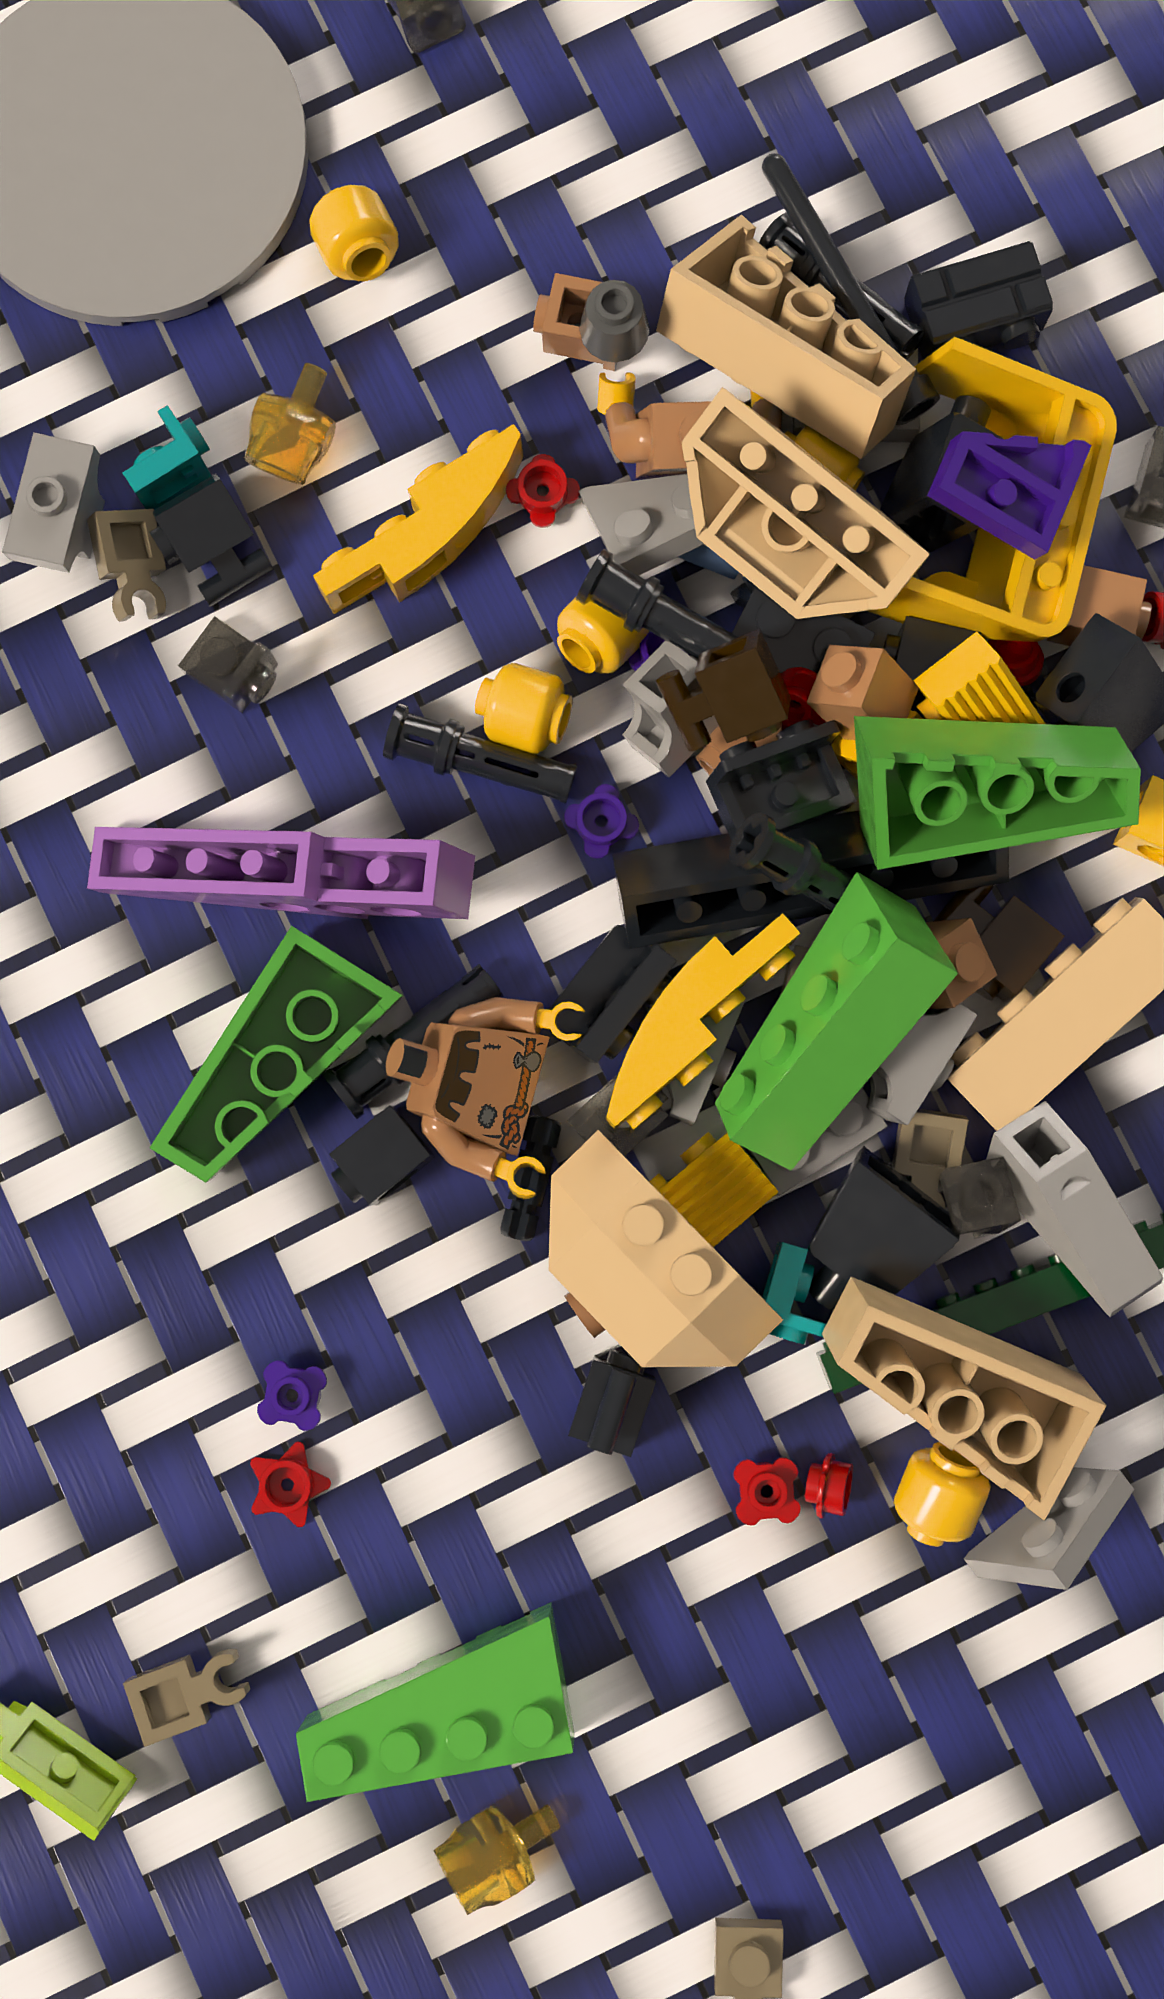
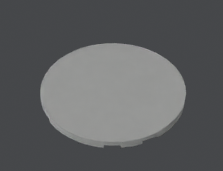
M30 0L7 16L0 23V277L21 295L49 311L71 319L109 326H123L124 322H140L159 319L162 323L184 317L208 307V301L226 292L238 283L241 286L249 280L277 249L291 226L305 187L309 158L306 117L296 82L278 47L264 29L245 11L229 0Z

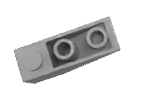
M1046 1101L993 1134L984 1170L1109 1317L1161 1284L1163 1280L1161 1272L1090 1151Z

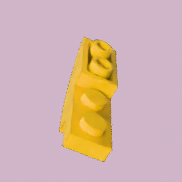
M514 424L500 433L498 430H490L483 433L472 441L467 448V453L447 465L445 462H438L427 467L416 477L414 485L407 489L413 511L415 512L409 517L398 515L387 520L375 531V538L355 550L352 547L340 549L322 563V570L314 574L313 577L322 596L334 614L386 582L400 603L430 582L465 550L496 512L506 495L507 483L515 477L523 459L521 434Z
M783 913L733 956L714 936L686 963L664 989L643 1020L626 1053L617 1076L606 1120L614 1130L625 1121L633 1130L636 1129L663 1105L656 1094L671 1081L677 1078L685 1087L714 1061L706 1051L715 1044L717 1039L702 1021L707 1016H710L718 1024L746 1000V997L739 990L758 973L767 982L796 957L789 946L796 941L800 932Z

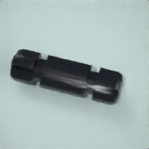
M532 1115L527 1120L523 1140L527 1141L525 1150L520 1149L518 1158L528 1156L537 1159L545 1168V1174L539 1173L531 1167H523L516 1172L514 1177L516 1185L535 1192L536 1196L523 1199L514 1195L511 1190L509 1191L508 1199L512 1200L510 1209L505 1208L500 1227L501 1234L506 1237L526 1242L531 1241L535 1236L539 1216H535L537 1206L542 1207L554 1160L550 1156L551 1148H557L561 1132V1125L557 1120L538 1115Z

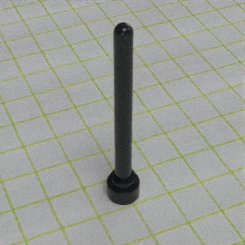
M778 153L769 154L763 160L762 172L849 320L860 319L899 353L785 158ZM917 369L898 416L897 426L917 419L940 400V395L927 374L920 375Z

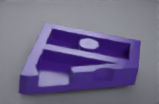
M963 431L950 440L927 496L1035 560L1048 553L1091 445L1084 440H1072L1065 445L1038 443V437L1014 435L1009 439H999L992 433Z

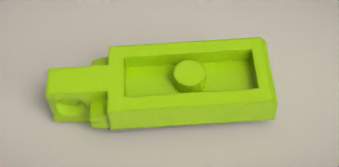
M13 1701L9 1708L0 1703V1775L88 1838L95 1841L137 1780L136 1775L35 1703L31 1702L26 1707Z

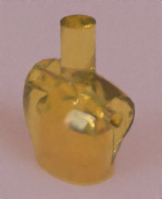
M305 363L291 398L262 393L259 396L249 423V439L244 455V460L247 463L286 481L300 485L305 484L309 473L328 452L336 429V422L331 417L314 408L327 376L325 370L314 364Z
M493 1803L456 1827L449 1838L434 1849L433 1853L466 1915H469L480 1908L495 1906L531 1885L535 1881V1874L527 1850L561 1827L548 1804L513 1825L503 1811Z

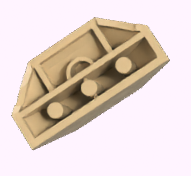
M723 387L682 440L696 537L796 619L888 608L930 556L929 552L874 505L787 435Z
M599 1130L551 1175L549 1271L641 1367L737 1366L783 1321L773 1308Z

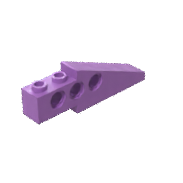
M95 827L87 889L107 894L368 919V915L468 919L475 855L442 840L323 837L316 833L305 831Z

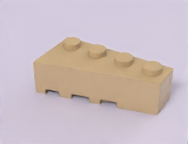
M740 215L671 268L656 331L681 346L685 351L694 354L726 374L736 383L745 386L774 404L787 415L798 419L862 459L894 429L916 368L860 319L846 321L835 311L834 302L836 297L820 283L812 287H808L791 272L793 260L777 245L769 248L767 251L753 238L756 227L743 215Z
M1135 897L1129 903L1123 898L1117 901L1093 924L1099 932L1082 948L1079 949L1072 943L1044 969L1051 977L1033 994L1024 987L996 1013L1003 1022L985 1039L976 1031L953 1053L951 1059L954 1060L956 1066L952 1069L947 1079L996 1131L1030 1111L1164 990V918L1144 898Z
M850 1277L822 1332V1336L838 1366L902 1414H908L929 1430L932 1437L951 1451L953 1449L977 1466L984 1476L1001 1489L1006 1488L1022 1500L1029 1510L1044 1521L1106 1408L1105 1403L1080 1373L854 1277Z

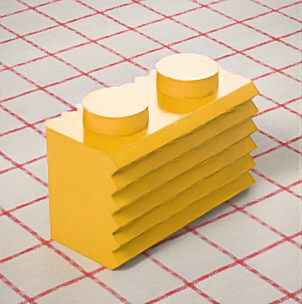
M977 631L913 680L926 698L916 706L925 719L1045 724L1002 658Z
M709 1131L679 1156L687 1167L673 1179L667 1182L658 1173L649 1181L712 1247L716 1246L779 1192L743 1148L730 1140L728 1133L716 1141Z

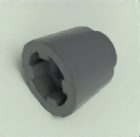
M620 280L605 281L593 288L587 298L579 330L582 343L590 354L602 361L617 363L629 360L641 352L648 340L650 328L641 295L634 286Z

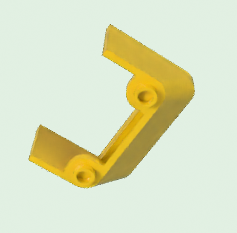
M954 337L914 366L920 375L927 374L939 394L954 400L959 396L968 395L986 402L991 408V413L985 428L1003 439H1009L1014 435L1038 437V443L1065 445L1072 440H1084L1091 445V448L1048 553L1034 560L984 529L978 528L966 578L951 572H938L923 580L912 577L888 608L867 611L902 624L906 616L973 630L981 632V636L984 639L1025 642L1041 641L1060 633L1070 621L1116 436V417L1110 404L1096 393Z

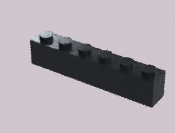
M859 810L834 814L785 832V834L794 839L804 837L814 842L822 855L821 858L836 868L843 870L853 877L858 872L904 900L1009 882V847L877 870L860 826ZM728 833L612 854L620 908L629 949L768 925L782 913L791 921L831 914L832 911L802 893L797 895L781 893L774 889L772 879L753 868L743 871L732 865L729 859V848L732 840Z

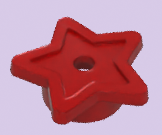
M295 1442L280 1459L254 1457L250 1462L259 1481V1492L251 1507L252 1513L255 1515L269 1512L282 1513L297 1527H303L307 1519L309 1499L331 1486V1481L328 1477L308 1467L305 1446L301 1442ZM289 1478L293 1481L294 1487L292 1490L288 1491L282 1487L284 1479Z

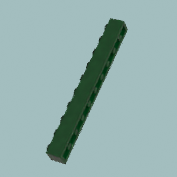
M1164 1212L1160 1213L1162 1220L1147 1226L1146 1221L1142 1220L1132 1224L1158 1269L1164 1268ZM1054 1253L1047 1257L1049 1264L1036 1269L1033 1263L1020 1266L1010 1271L1012 1276L1010 1279L997 1283L995 1277L973 1285L975 1292L960 1297L958 1292L947 1294L935 1300L937 1307L929 1310L990 1335L1091 1295ZM823 1342L824 1350L816 1352L830 1391L836 1394L862 1384L837 1365L827 1343Z

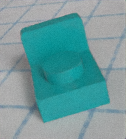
M168 405L157 412L173 441L164 447L155 446L147 449L136 458L132 467L122 472L145 509L155 510L211 477L201 455L210 450L209 446L192 419L189 417L179 423Z
M777 1242L762 1298L783 1321L770 1335L805 1345L808 1333L823 1337L822 1332L826 1326L821 1321L790 1312L793 1301L805 1302L813 1277L814 1265L804 1263L808 1252L807 1249Z

